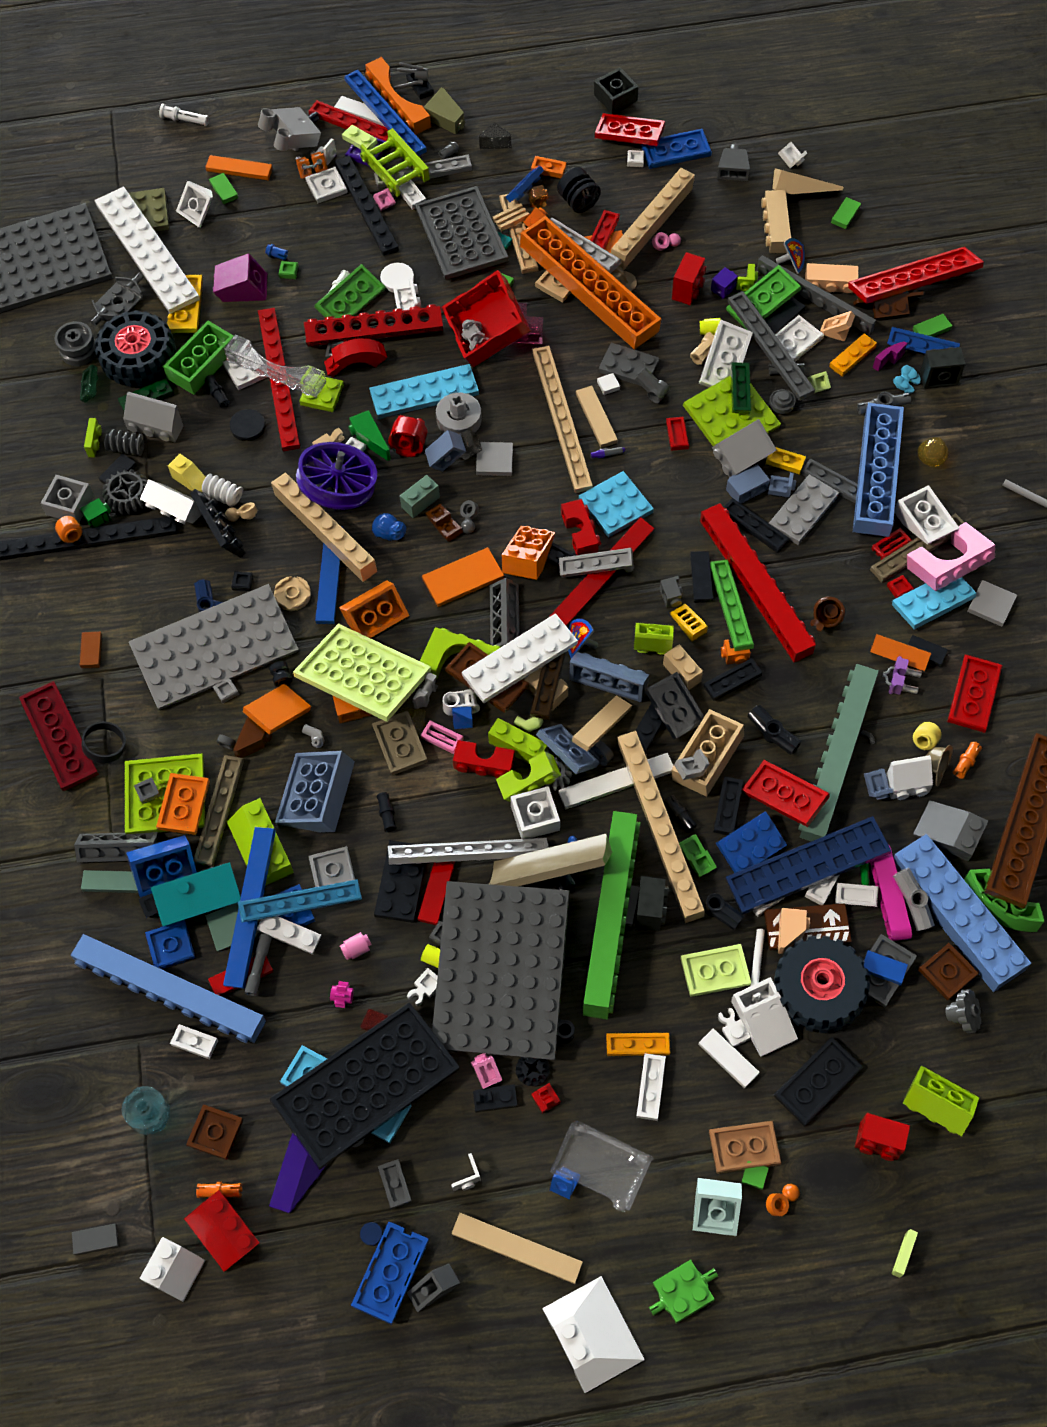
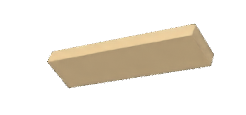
M593 386L576 390V396L600 447L603 448L616 444L618 439Z
M616 695L573 736L572 742L588 752L631 710L632 705Z

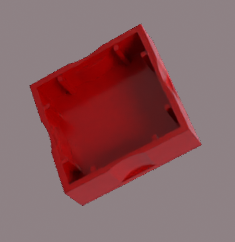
M499 270L480 281L471 290L457 296L441 307L455 333L456 342L464 359L472 367L477 366L531 331L507 279ZM466 320L481 322L483 329L480 332L484 333L485 337L490 338L481 345L476 344V348L473 350L469 348V341L462 337V323Z

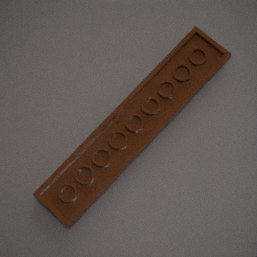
M1038 733L1033 737L984 892L1023 909L1027 904L1047 838V737Z

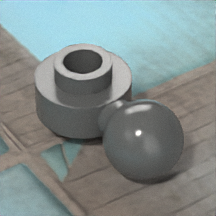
M467 500L460 507V513L465 518L461 523V528L464 533L470 534L475 530V523L472 519L477 517L479 506L475 502Z

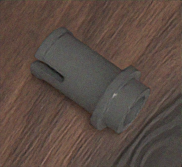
M455 141L449 142V145L439 151L438 154L441 159H447L452 154H457L460 148Z

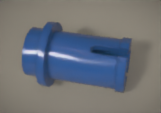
M268 244L265 253L268 257L273 256L283 261L286 260L288 250L275 247L274 244Z

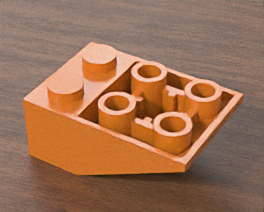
M520 526L502 553V573L537 580L545 566L555 532L531 528L530 526Z

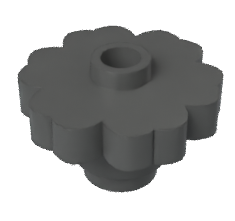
M971 989L961 990V993L957 994L956 1002L946 1006V1017L949 1022L962 1024L963 1031L967 1033H974L980 1029L981 1008L979 1000L975 998V993Z

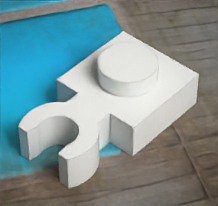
M427 968L414 982L417 989L411 990L407 998L410 1000L413 996H418L419 999L415 1004L417 1007L420 1006L425 995L431 998L436 992L438 976Z
M729 1008L728 1013L730 1017L724 1018L723 1014L719 1013L718 1019L726 1025L722 1028V1032L728 1043L736 1047L750 1040L751 1037L742 1020H734L735 1013L732 1008Z

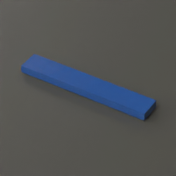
M324 543L315 621L316 624H335L341 560Z

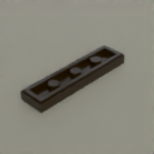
M566 652L542 666L530 713L531 717L550 719Z

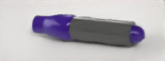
M602 448L596 452H591V458L623 454L625 448Z

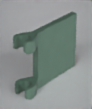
M238 903L205 915L217 952L231 947L239 909ZM256 930L255 937H260V934L263 933Z

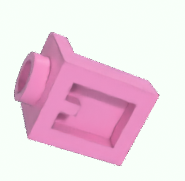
M482 1053L474 1057L475 1060L471 1062V1065L483 1089L502 1081L493 1056Z

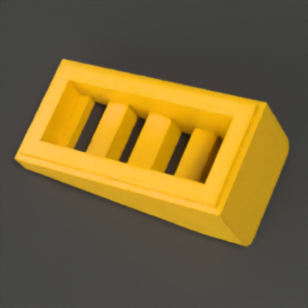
M686 604L670 612V615L691 641L707 633L708 626ZM682 611H685V612H686V613H684V614L681 615V616L678 615V614L681 613Z

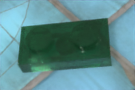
M91 364L82 372L80 401L85 403L94 398L97 393L98 367Z

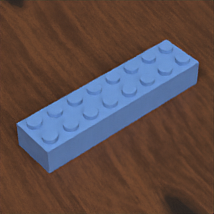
M868 403L863 427L853 532L890 536L894 519L904 407Z
M927 834L894 855L893 858L897 872L910 868L920 888L928 895L927 904L931 915L993 992L1026 971L1031 964L1029 959Z

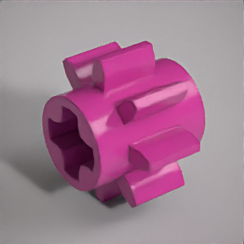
M339 981L337 986H332L330 1001H335V1007L345 1008L347 1003H352L354 989L349 988V982Z

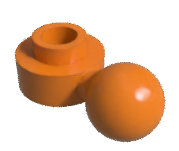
M787 1184L783 1187L782 1194L773 1193L769 1195L766 1201L767 1211L772 1216H784L788 1212L789 1201L792 1202L798 1199L800 1195L799 1188L794 1184Z

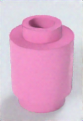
M360 932L343 941L340 948L346 960L350 958L353 960L370 951L368 946L371 945V942L366 934L362 935Z

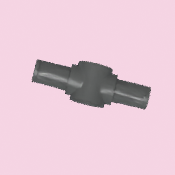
M881 392L877 398L871 401L857 403V411L859 414L866 413L868 403L891 406L910 404L911 397L909 393L894 396L889 392Z

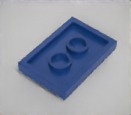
M766 811L716 842V845L734 873L764 861L787 846Z

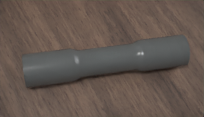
M260 934L254 963L244 992L246 995H257L264 961L272 939L270 935Z

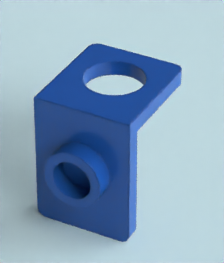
M561 1167L558 1174H554L550 1191L570 1199L580 1179V1175Z

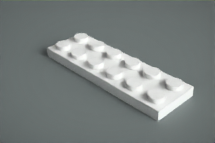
M555 613L464 670L462 676L482 702L485 703L577 645L578 640Z

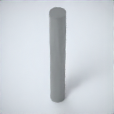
M1005 479L1002 486L1047 508V499Z

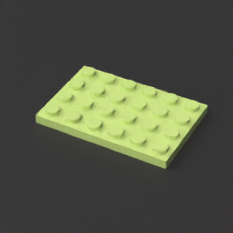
M337 624L293 673L294 677L388 722L423 682L427 673L431 672V667L343 625Z

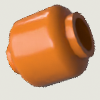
M64 516L56 522L55 530L62 541L72 543L81 537L82 527L74 517Z

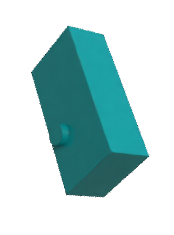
M230 862L151 887L162 926L240 902L241 899Z

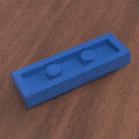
M538 166L530 171L506 196V199L509 202L514 199L516 201L524 196L523 192L531 189L532 183H536L541 178L539 175L544 171L543 168Z

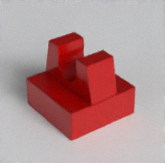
M550 1083L531 1094L542 1114L560 1103V1099Z

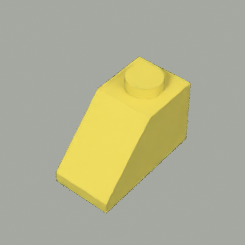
M179 454L168 465L172 478L191 491L196 489L202 492V483L205 476L192 461Z

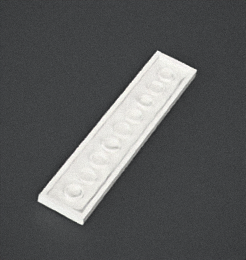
M125 187L94 200L96 206L169 314L200 300L198 293Z

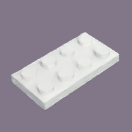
M720 320L699 384L711 387L731 375V363H743L753 332Z

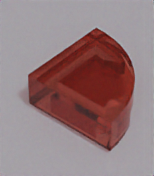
M368 1009L360 1028L368 1031L388 1016Z

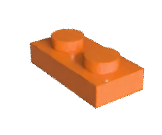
M535 156L531 171L541 166L544 170L541 175L561 178L565 173L567 162Z

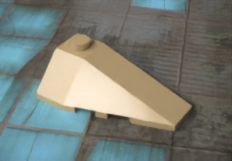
M775 168L772 189L785 190L788 194L838 191L843 190V186Z

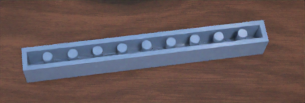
M82 935L71 954V957L75 960L74 964L82 969H86V967L91 968L94 974L100 977L106 975L110 977V981L117 985L122 983L128 985L127 988L135 993L141 991L152 1001L156 1002L157 999L163 1001V1005L172 1010L178 1008L182 1010V1014L189 1018H193V1016L198 1017L201 1023L207 1026L213 1024L224 1034L229 1035V1033L237 1035L236 1038L244 1043L248 1041L255 1043L266 1022L263 1015L87 935Z

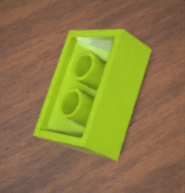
M921 1066L906 1094L903 1104L910 1110L926 1116L931 1122L939 1123L946 1127L949 1132L962 1136L974 1116L979 1097Z

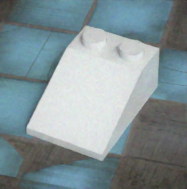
M929 485L897 501L894 513L907 529L927 545L959 529Z

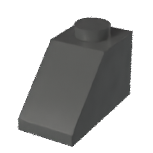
M446 1264L432 1270L406 1293L416 1311L419 1312L447 1295L460 1282L450 1264Z

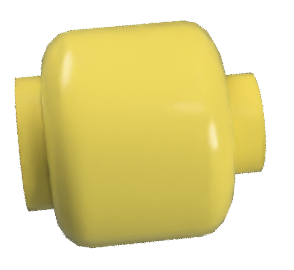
M924 722L913 733V741L918 748L931 750L940 741L941 730L932 722Z

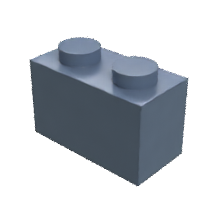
M450 430L444 432L443 435L425 449L429 466L442 472L466 452L461 434Z
M757 464L746 468L738 475H732L727 481L726 490L732 498L739 503H743L768 490L770 479Z

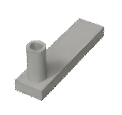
M625 548L559 558L560 576L563 578L620 569L631 572L634 569L633 550Z

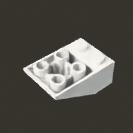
M771 977L733 994L731 1001L760 1057L798 1040L787 1010L781 1004V996L777 992Z

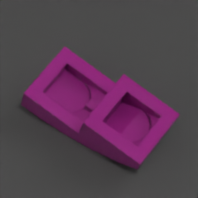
M905 341L883 350L875 357L873 368L879 371L888 361L895 364L905 354L907 343Z

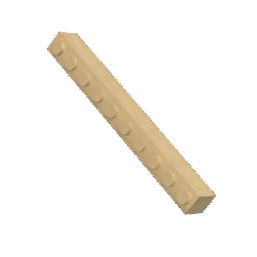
M633 731L619 736V748L684 921L687 923L704 917L703 905L637 732Z

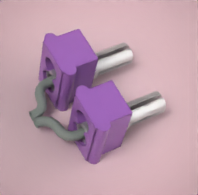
M898 656L894 667H890L886 672H883L882 677H885L886 683L890 685L889 694L895 693L900 695L901 691L917 694L918 687L904 684V675L921 677L922 671L908 668L909 660ZM893 669V677L890 683L886 674L890 673Z

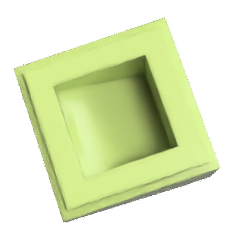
M827 371L807 377L814 387L815 393L831 388Z

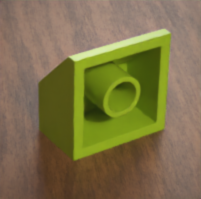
M636 623L634 650L640 653L656 651L657 654L664 655L672 649L674 626Z

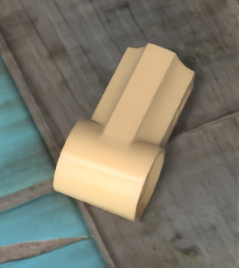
M708 332L703 337L701 344L690 354L695 364L702 365L707 360L715 336L712 333Z

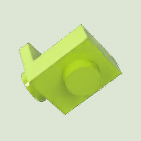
M748 264L747 277L737 278L736 290L747 291L754 285V282H757L758 271H755V264Z

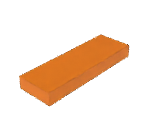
M876 634L870 651L894 661L897 660L898 656H901L903 659L909 660L908 666L925 671L931 656L930 652Z

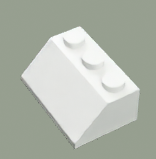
M148 480L140 500L146 502L145 506L154 510L157 507L161 509V514L168 517L173 515L176 517L175 520L182 524L186 522L194 523L202 515L193 498L164 484Z

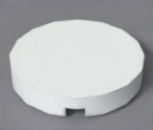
M404 263L389 264L381 271V283L390 292H394L393 287L410 285V278L414 282L412 269Z

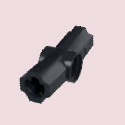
M761 705L754 707L748 713L747 717L763 733L764 739L767 742L775 743L790 755L795 753L802 741L784 729L780 721L773 719ZM769 730H776L777 733H772Z

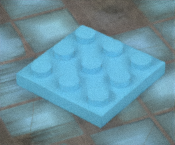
M624 471L579 495V499H582L584 505L588 506L589 514L608 538L634 524L640 517L645 518L654 511V508Z

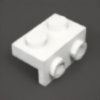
M412 278L409 279L410 285L393 287L397 309L410 310V307H421L420 297H416L418 287L417 284L413 283Z

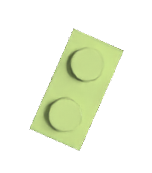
M351 125L342 134L343 140L361 149L360 145L363 144L368 150H371L377 144V138L354 125Z

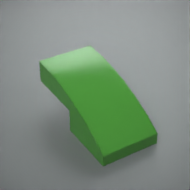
M696 834L679 843L684 857L698 877L717 868L709 852L705 851Z

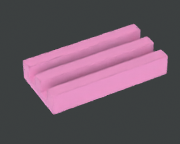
M430 720L420 735L421 739L452 754L455 753L457 740L463 741L464 739L462 735ZM430 727L456 739V742L445 737L440 733L430 730Z

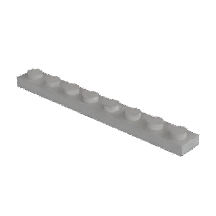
M547 838L388 846L389 865L480 861L488 859L500 860L549 847Z

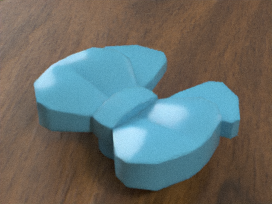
M905 365L901 368L902 375L896 376L893 379V383L900 390L910 394L914 392V388L909 384V381L918 385L921 379L914 368Z

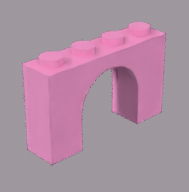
M965 522L958 526V530L951 533V544L964 554L962 557L955 560H942L933 556L923 547H920L907 554V568L933 590L937 591L995 558V544Z

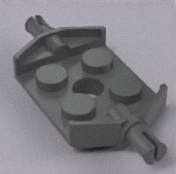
M139 272L132 279L115 277L116 283L96 303L92 300L97 314L90 323L96 326L101 320L110 321L116 315L119 316L124 312H129L143 298L138 283L144 278V275Z

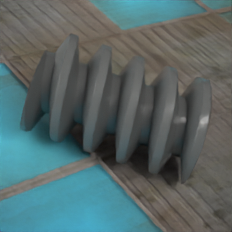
M112 429L111 433L108 432L105 436L104 447L107 451L112 450L113 452L118 451L120 453L125 452L126 454L132 453V455L141 456L144 451L143 434H139L137 438L136 433L133 432L130 437V432L126 431L123 436L122 430H119L117 434L116 429Z

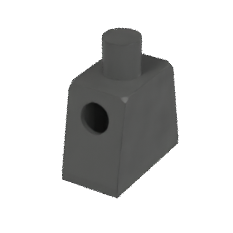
M732 144L730 148L723 149L718 165L717 179L748 181L750 167L747 150L740 149L738 144Z

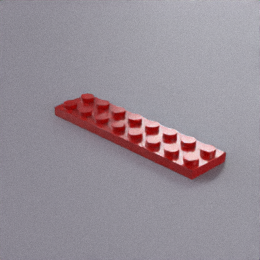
M961 247L849 281L848 288L867 304L925 285H931L954 276H960L967 272H973L983 268L984 261L966 247Z

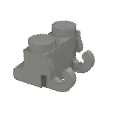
M466 320L462 323V337L469 341L470 350L476 348V344L481 345L490 339L480 332L483 329L481 322Z

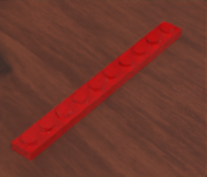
M275 308L258 310L282 450L284 452L300 449Z

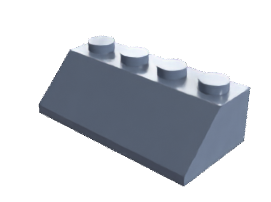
M577 652L570 660V680L642 702L645 694L644 690L649 683V674H646L644 671L633 670L622 664L617 665L606 659L592 657L587 653Z

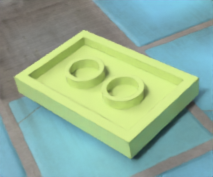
M741 944L681 955L690 997L751 985Z

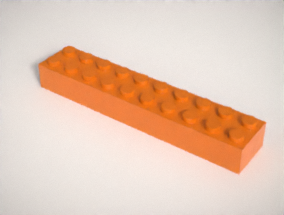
M545 216L521 232L520 247L634 350L659 332L661 318L549 218Z

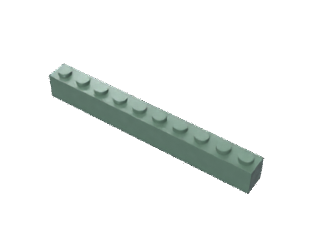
M856 664L854 670L850 669L847 681L851 682L849 686L845 685L842 694L845 700L844 703H839L837 713H840L838 719L834 718L831 727L835 731L833 735L829 734L826 745L829 746L828 752H823L820 762L824 764L822 768L818 767L815 779H818V783L814 786L828 792L830 798L808 828L802 824L799 825L798 830L802 831L800 835L802 839L814 841L827 834L878 670Z

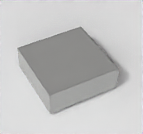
M229 678L213 686L222 703L239 695L238 690Z

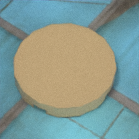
M290 576L276 584L274 597L279 607L284 610L295 611L306 606L311 598V590L307 581L301 577L292 578Z

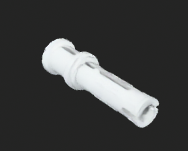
M161 104L159 116L162 119L170 118L173 121L183 120L204 126L208 125V115L183 111L177 106L174 108L166 106V104Z

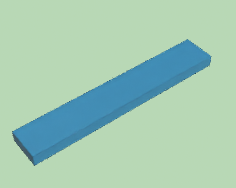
M358 879L240 901L238 902L241 922L244 923L358 901L362 897Z

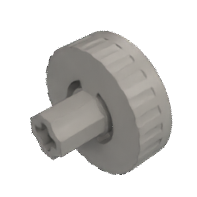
M462 392L451 393L445 396L436 407L437 425L443 433L450 430L461 434L462 438L472 435L479 429L482 421L481 407L478 400L472 395Z

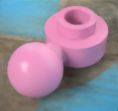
M659 232L652 238L653 247L659 251L666 249L669 245L676 247L681 242V237L676 233H672L668 237L667 234Z

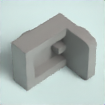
M699 749L696 750L693 757L676 760L674 766L682 779L686 780L703 776L709 766V762L702 750Z

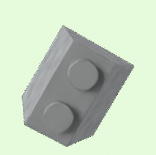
M759 419L712 447L714 456L721 462L722 469L729 478L777 451Z

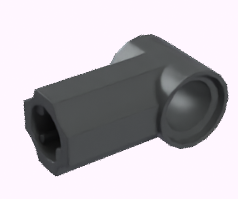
M646 367L635 378L647 391L648 398L654 403H659L670 391L668 384L658 380Z

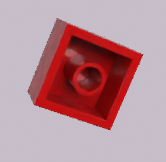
M685 253L674 275L672 300L691 305L693 300L697 299L698 289L703 287L705 277H703L707 266H704L705 258Z
M866 1113L859 1125L855 1148H859L860 1152L864 1154H879L882 1159L888 1161L897 1160L905 1151L910 1125Z

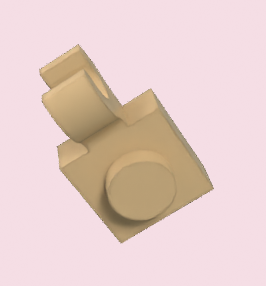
M337 428L332 432L331 436L326 433L313 441L312 444L342 442L345 438L342 435L341 429Z

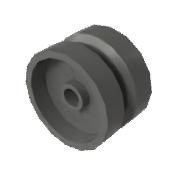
M73 321L64 324L57 330L54 338L62 360L66 364L80 367L92 362L97 356L95 339L87 324Z

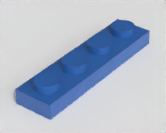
M893 326L887 342L889 345H894L905 341L907 343L906 349L926 353L927 350L956 348L960 346V343Z

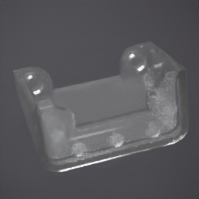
M574 1121L567 1131L550 1172L565 1179L574 1180L610 1198L614 1203V1208L625 1212V1210L630 1211L654 1158L589 1125Z

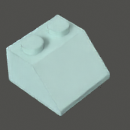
M698 1178L693 1231L737 1236L742 1201L741 1183Z

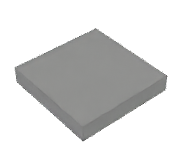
M478 442L476 475L512 476L513 443Z
M982 580L976 592V597L973 598L967 612L1002 627L1017 594Z
M347 846L309 856L315 887L355 880Z

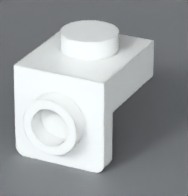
M790 142L778 154L791 168L795 164L799 166L805 160L803 157L807 152L804 151L801 154L794 144Z

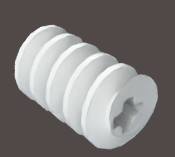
M211 473L205 477L202 483V492L230 507L235 506L243 494L242 487L237 488L236 484L231 485L230 481L225 482L224 478L219 479L217 475L212 478Z

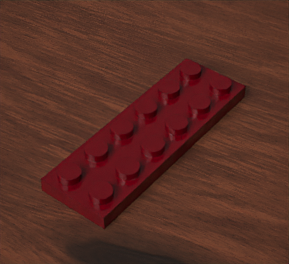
M54 681L19 697L63 792L99 775L93 761L83 753L82 738Z

